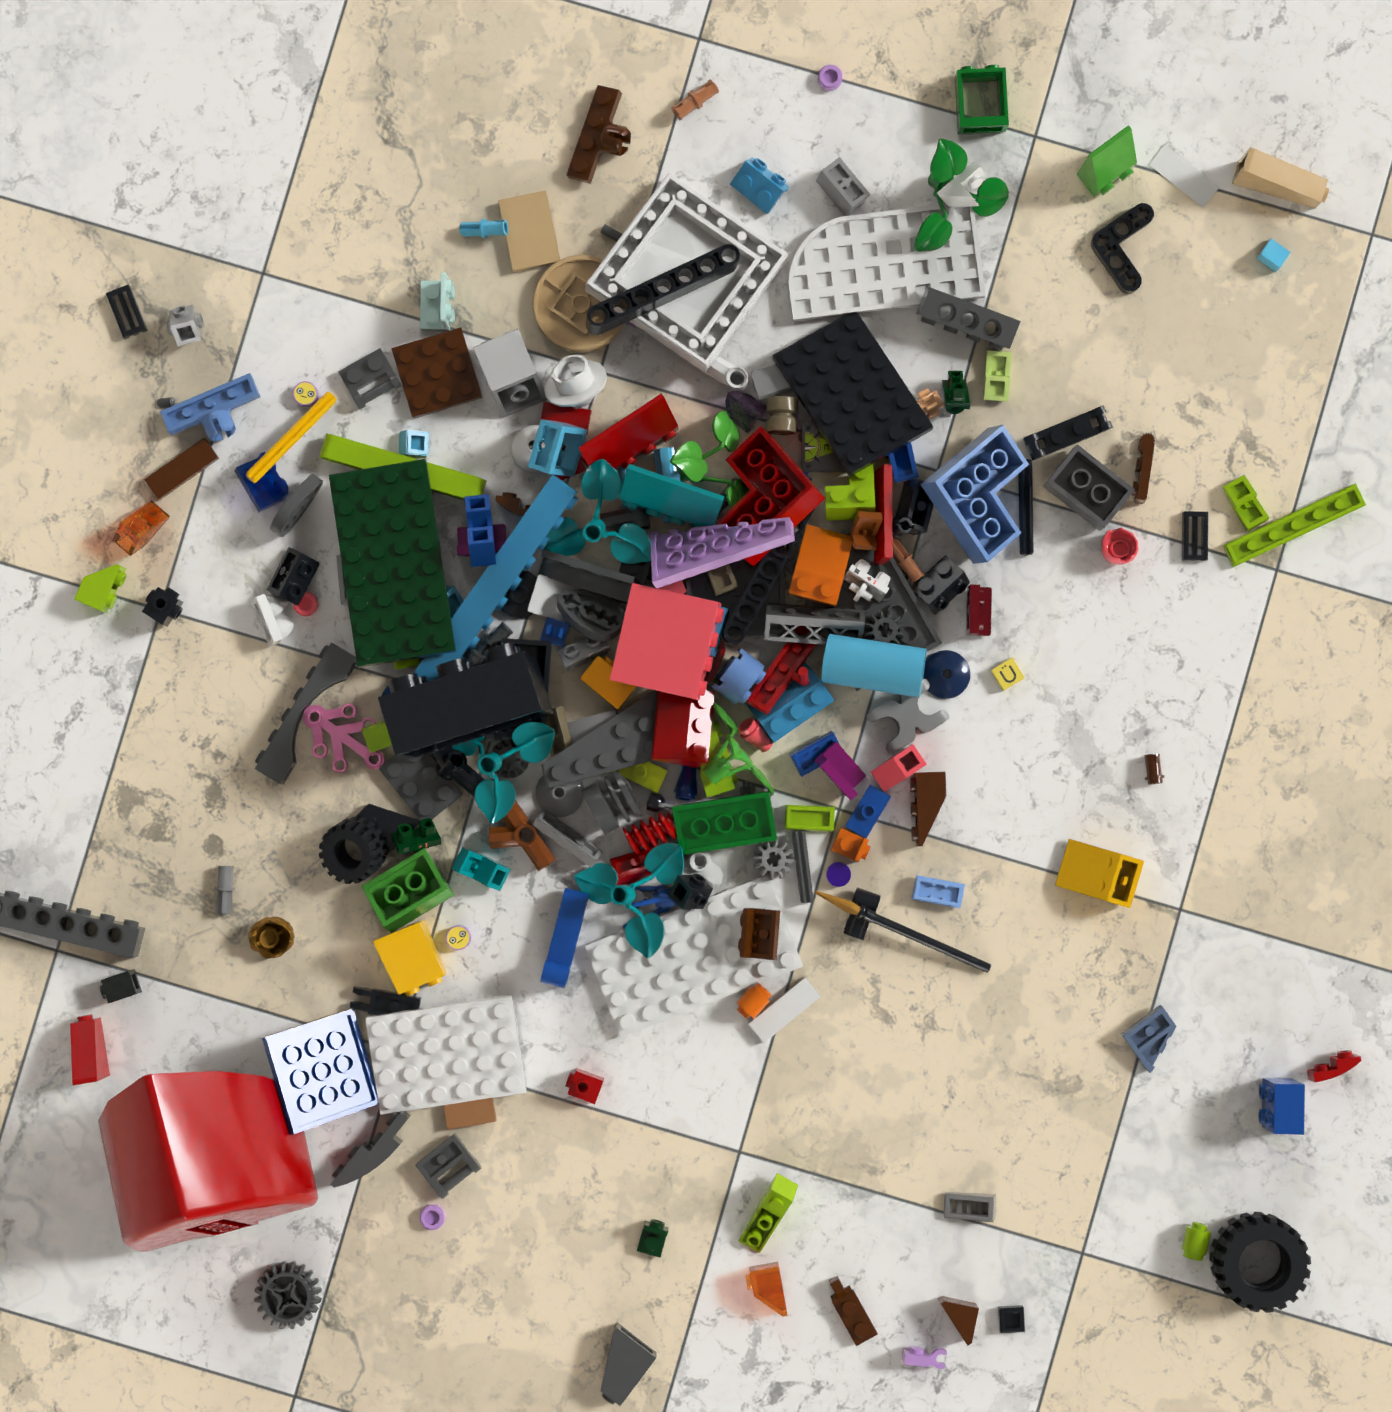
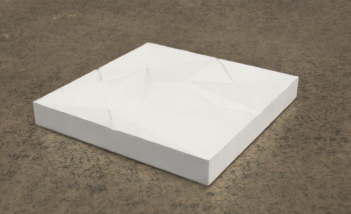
M668 173L585 284V291L600 302H603L725 244L736 246L739 249L740 258L734 272L630 320L635 326L706 373L785 264L789 254ZM729 256L722 257L726 262L733 261ZM708 266L701 267L704 272L712 271ZM686 276L679 277L682 282L690 281ZM664 286L657 288L660 292L665 293L669 291ZM638 296L635 298L640 303H644L647 301L646 298L642 296ZM617 306L613 308L617 313L625 312V309Z

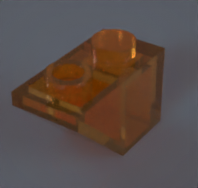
M151 500L120 523L112 541L128 555L132 556L152 539L170 516Z

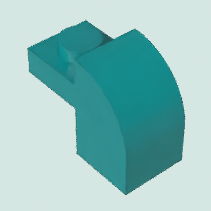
M462 847L457 855L452 870L473 878L483 885L501 891L511 871L510 868L464 847Z

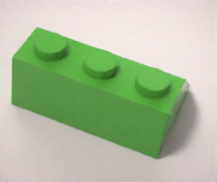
M425 848L361 886L382 926L390 933L395 932L454 896L443 873Z

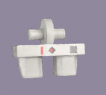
M860 559L855 565H851L844 576V580L851 584L849 589L856 593L853 598L854 601L857 602L860 597H863L867 601L873 598L880 603L889 590L887 586L891 578L884 572H879L876 578L868 575L867 572L871 565L863 559Z

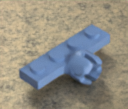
M248 373L160 412L170 435H174L197 424H203L210 440L222 441L224 439L220 429L226 432L228 438L236 430L230 415L231 411L261 396L252 375Z

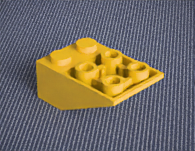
M1068 839L1055 886L1131 908L1144 861Z

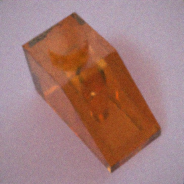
M778 1262L750 1266V1274L745 1275L748 1290L753 1289L754 1297L782 1317L788 1316Z

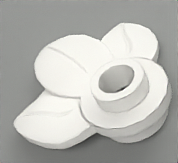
M707 851L689 854L687 861L684 862L682 875L699 874L706 879L709 885L710 883L722 884V871L718 865L712 862L711 856ZM696 857H702L704 864L697 866L694 862Z

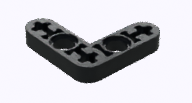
M1146 203L1136 205L1096 232L1091 239L1092 250L1118 288L1126 294L1134 293L1140 287L1142 278L1119 244L1139 232L1153 220V208ZM1139 211L1141 213L1147 212L1146 221L1141 218L1133 224L1132 220L1136 218ZM1118 223H1125L1129 228L1128 233L1125 235L1119 234L1116 231V225ZM1098 237H1100L1101 239L1106 238L1108 240V242L1105 244L1108 250H1110L1112 247L1115 249L1114 251H1111L1107 255V257L1104 256V254L1107 252V249L1103 245H1097V242L1099 241ZM1112 256H1118L1122 259L1123 264L1120 268H1113L1110 265V258ZM1126 267L1128 268V270L1125 272L1126 276L1129 279H1135V282L1133 283L1134 287H1132L1131 285L1126 286L1124 284L1127 280L1124 274H1122L1120 277L1117 275L1118 273H1121Z

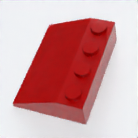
M661 393L578 449L587 468L596 460L604 459L616 471L620 467H623L625 470L629 464H635V458L641 454L647 456L653 450H656L655 445L662 440L666 443L677 436L678 424Z

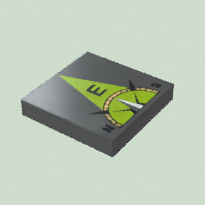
M801 423L802 471L846 472L814 423Z

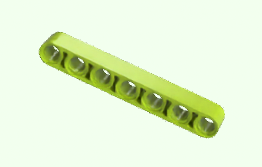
M328 433L325 435L319 455L324 460L358 470L418 460ZM427 462L431 491L464 501L466 496L483 495L487 480Z

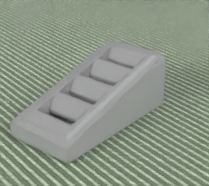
M945 1192L944 1218L994 1222L996 1216V1194ZM953 1199H957V1212H952ZM963 1200H967V1212H963ZM973 1201H977V1213H973ZM983 1202H988L987 1213H983Z

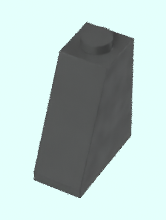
M618 1322L614 1326L601 1384V1392L603 1393L602 1397L611 1404L617 1403L621 1406L655 1361L657 1352Z

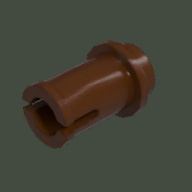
M1160 754L1144 755L1147 772L1145 780H1148V785L1163 783L1162 778H1165V776L1161 772Z

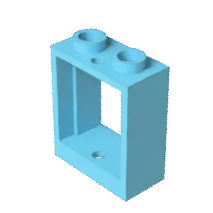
M541 419L528 467L547 474L574 477L580 459L578 448L584 444L587 429L568 423ZM543 442L545 443L544 448L541 447V444Z

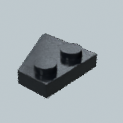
M368 804L356 816L358 820L360 818L367 819L366 823L371 821L375 823L374 828L376 830L381 829L383 833L380 835L382 838L385 837L387 841L384 847H388V852L385 855H388L396 847L391 839V833L397 831L398 825L407 823L412 828H415L420 822L418 819L373 804Z

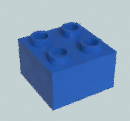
M1263 1078L1262 1084L1259 1085V1097L1262 1099V1109H1259L1258 1114L1259 1123L1262 1124L1264 1129L1273 1134L1304 1135L1305 1084L1292 1078Z

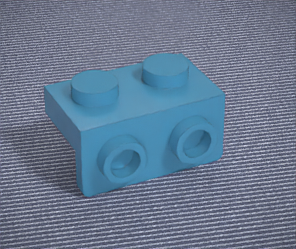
M753 157L744 162L730 183L732 187L766 214L771 212L783 193L787 192L790 188L781 175L773 174L767 169L765 162Z

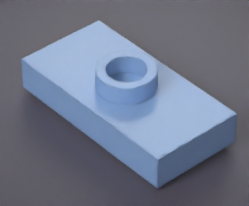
M916 875L912 899L961 908L965 884Z

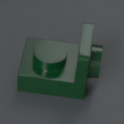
M651 1219L650 1222L645 1221L637 1251L660 1258L669 1227L664 1226L665 1223L660 1220Z

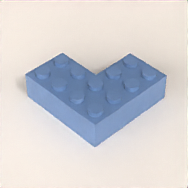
M1004 425L987 428L920 484L973 564L989 562L1021 534V531L996 495V492L1029 465Z

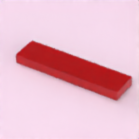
M883 464L874 471L875 512H881L883 518L876 535L878 547L874 550V564L883 565L893 558L892 465Z

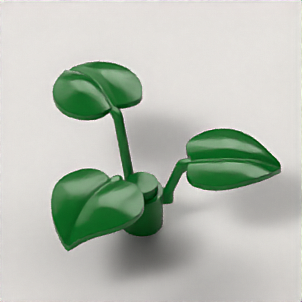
M938 140L928 177V184L935 190L933 195L937 198L942 215L938 212H933L921 224L914 244V249L918 252L941 248L948 242L952 234V224L946 220L948 214L937 192L953 180L955 175H959L965 170L968 157L962 147L950 140ZM990 177L984 180L978 187L977 194L970 192L979 205L973 206V211L977 215L984 217L997 213L1008 199L1009 191L1005 182L1000 178Z

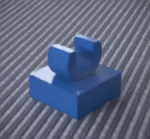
M547 617L540 641H552L553 645L564 648L571 625Z

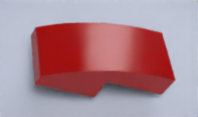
M1351 1050L1338 1051L1337 1056L1330 1057L1331 1067H1329L1328 1063L1316 1064L1314 1069L1307 1070L1308 1080L1320 1082L1342 1075L1360 1063L1361 1056L1352 1054Z

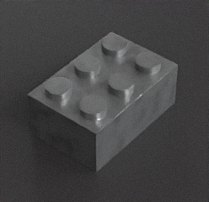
M1078 444L1071 449L1043 485L1045 489L1099 531L1108 525L1135 490Z

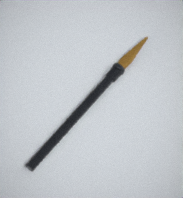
M814 891L815 894L843 911L856 915L857 919L862 918L864 921L875 923L986 973L991 968L990 963L876 914L875 911L866 908L864 905L858 906L850 900Z

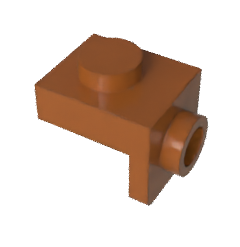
M857 511L850 529L854 549H877L876 535L883 520L881 512Z

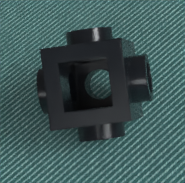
M157 587L156 590L153 589L148 594L145 600L147 604L142 612L158 623L168 627L172 619L176 620L183 610L181 606L184 602L178 599L180 594L173 589L167 587L164 590Z
M678 875L668 895L682 910L703 909L708 902L713 888L702 875Z

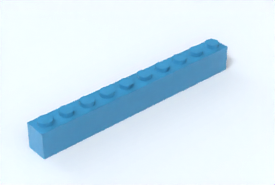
M555 475L550 477L496 554V565H489L452 617L457 652L424 657L414 671L418 677L426 676L427 682L439 678L436 666L451 660L464 658L463 655L468 649L472 651L480 640L477 635L482 629L486 631L494 620L491 615L496 609L500 611L508 601L505 595L510 589L514 591L522 581L519 577L524 569L528 571L536 561L533 557L538 549L543 551L550 541V538L547 537L552 529L557 531L564 521V518L561 517L566 509L571 511L578 501L576 497L577 490Z

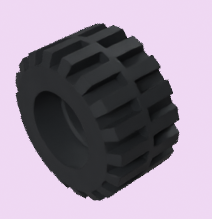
M351 817L341 821L323 835V841L319 845V849L322 850L319 853V858L324 860L321 863L323 868L327 867L329 870L327 873L330 876L335 875V880L338 882L344 879L345 884H351L352 882L354 884L360 883L382 867L381 864L385 862L387 857L384 855L388 852V847H384V844L387 841L385 837H381L380 834L383 833L381 829L376 830L374 828L376 824L372 821L366 823L367 819L365 818L358 820L357 817ZM345 840H350L359 847L362 854L361 861H357L349 856L345 848Z

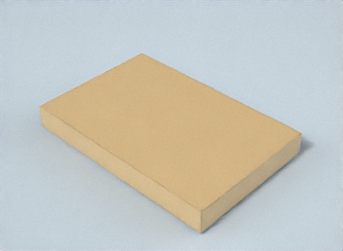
M546 190L498 200L502 220H507L509 230L506 240L513 272L552 265L560 260Z

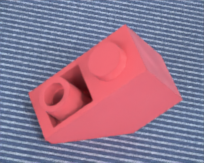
M911 744L870 773L883 792H885L927 764L914 744Z

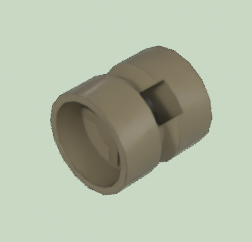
M789 396L768 397L766 412L770 414V417L766 419V431L772 435L797 434V419L794 415L798 413V399Z

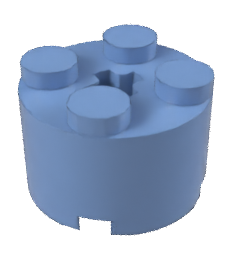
M739 648L737 652L740 655L738 657L732 655L717 674L716 678L719 679L717 685L714 682L711 684L713 689L733 704L738 702L743 704L751 695L749 689L754 683L758 685L766 675V672L763 671L764 665L745 650Z

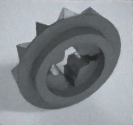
M512 739L503 740L493 747L492 752L500 756L509 751L510 748L517 747ZM519 750L512 754V756L519 758L520 761L512 762L508 770L507 762L502 759L501 768L496 773L504 778H515L524 773L529 762L522 759Z

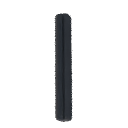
M1026 459L1029 465L1019 473V530L1021 531L1019 542L1020 554L1032 555L1034 553L1032 460Z

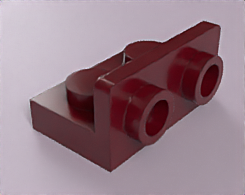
M970 584L967 587L966 636L991 635V587H980V585Z

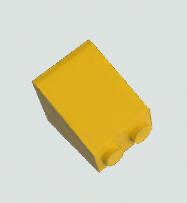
M425 920L373 941L398 994L405 992L406 996L419 992V986L428 983L429 987L443 982L442 977L447 973Z

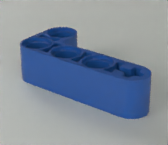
M565 888L540 983L560 988L566 987L589 893Z

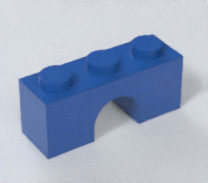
M489 494L466 496L465 509L471 567L496 565Z

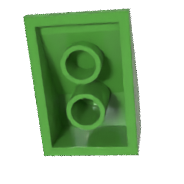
M1128 125L1091 152L1078 171V177L1093 197L1099 193L1105 195L1115 187L1113 185L1115 181L1119 178L1124 181L1134 173L1132 169L1136 165L1137 159L1131 127Z

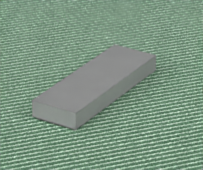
M545 809L532 824L591 868L603 853L601 849Z

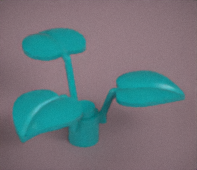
M596 460L587 468L581 482L584 496L590 500L598 499L593 519L588 521L584 529H578V525L573 519L563 517L564 521L557 531L552 529L547 537L550 538V541L544 549L564 556H571L579 553L584 548L586 540L597 542L601 537L615 536L611 541L610 549L612 555L618 561L627 564L650 562L651 541L643 528L634 523H625L620 527L619 533L616 531L606 532L605 523L598 519L602 500L612 501L618 497L622 489V479L619 473L606 460Z
M539 722L521 724L512 734V740L517 747L500 756L494 752L484 754L483 745L480 742L485 736L452 746L453 749L463 752L465 756L473 755L477 747L479 748L478 769L482 774L488 775L494 780L485 779L478 784L475 790V800L491 824L501 820L509 813L516 798L513 784L508 780L499 781L498 776L494 772L501 768L502 759L519 750L522 759L527 762L537 763L544 760L551 751L555 736L554 730L548 725Z
M665 843L653 848L647 854L644 863L646 869L652 872V874L630 885H616L618 881L617 873L612 866L606 863H596L592 868L588 867L574 875L580 890L589 893L588 898L592 902L608 904L612 901L616 905H625L626 909H630L638 914L639 917H633L628 921L625 927V936L628 943L646 958H651L660 948L664 939L665 929L663 921L656 913L651 912L643 915L642 911L631 905L636 896L634 889L655 877L661 884H673L677 876L683 874V849L679 844Z

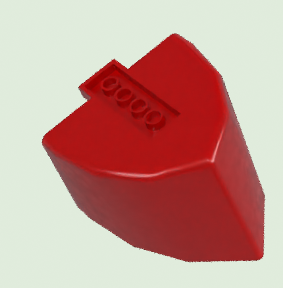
M224 1071L148 1074L142 1076L111 1098L98 1120L123 1242L132 1250L147 1252L202 1236L213 1237L259 1224L258 1221L311 1207L318 1200L305 1132L302 1131L290 1135L275 1081L265 1076Z

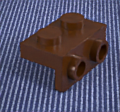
M743 909L740 917V925L742 927L741 938L738 942L740 958L777 960L780 910Z

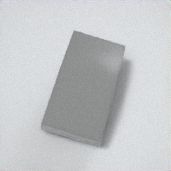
M617 709L567 722L572 744L618 714Z

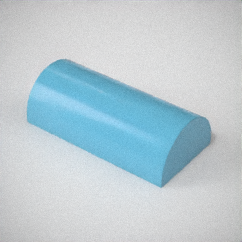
M829 634L824 652L821 679L823 683L920 698L927 649Z

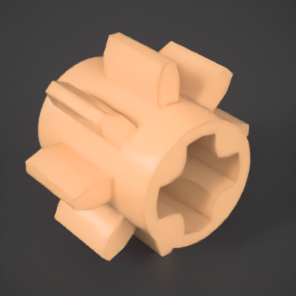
M929 388L918 392V399L916 401L928 419L939 416V409L944 407L939 393L936 390L930 393Z

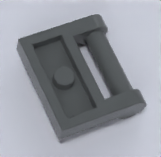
M381 348L338 371L359 410L366 407V403L393 388L398 389L402 386ZM386 374L388 375L389 380L360 396L358 390Z
M455 1133L415 1164L442 1199L449 1195L448 1191L473 1172L477 1173L482 1169L479 1162L472 1156ZM464 1159L467 1165L441 1184L438 1178Z

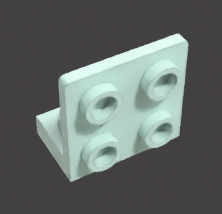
M441 272V281H421V331H450V324L455 323V311L452 309L451 300H455V285L452 284V280L448 278L446 272Z

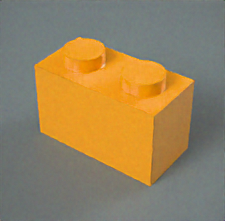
M597 656L580 679L619 710L637 687L610 680L614 662L607 656L603 659Z

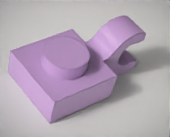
M910 1346L909 1349H903L902 1360L906 1365L934 1366L938 1369H944L945 1363L938 1362L936 1358L940 1354L947 1355V1351L944 1348H936L931 1353H928L922 1347Z

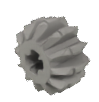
M778 839L773 841V847H770L769 842H764L765 850L757 845L756 849L762 852V855L755 854L753 859L761 860L760 863L754 865L755 869L764 866L760 876L763 877L769 870V880H773L774 872L777 871L778 877L782 879L783 874L780 871L782 868L790 873L791 869L785 866V863L794 864L793 859H786V856L791 855L793 850L790 849L783 852L787 846L786 842H783L779 848L777 847ZM771 852H775L774 855L778 853L780 856L776 866H772V863L770 865L767 863Z

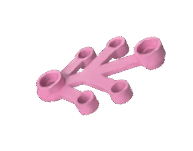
M345 704L342 708L325 710L319 705H311L303 713V722L312 729L315 745L312 753L316 758H325L328 754V748L324 745L323 728L331 735L334 754L332 767L336 772L342 773L348 768V762L344 758L342 743L365 758L366 765L371 769H378L385 763L383 752L377 750L370 753L367 747L348 735L362 732L361 728L365 727V722L371 721L375 724L376 721L374 719L365 718L362 722L336 726L329 720L339 717L348 719L355 717L357 709L354 705ZM347 707H352L353 713L350 716L345 714ZM314 712L319 715V719L315 722L311 720V714ZM319 746H322L325 750L321 756L316 753V749ZM372 755H377L379 758L376 764H372L370 761ZM340 760L344 762L342 770L336 767V763Z

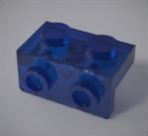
M266 452L260 453L258 458L242 464L234 470L258 513L283 502L289 494L288 485L278 475L275 464L256 483L250 481L246 476L247 471Z

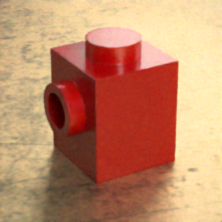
M577 1068L575 1074L570 1072L565 1085V1087L569 1088L567 1094L595 1104L604 1078Z

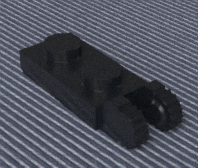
M354 986L353 993L371 998L369 1004L351 1001L350 1008L366 1011L372 1015L417 1010L420 1008L422 997L406 996V994H398L381 989Z

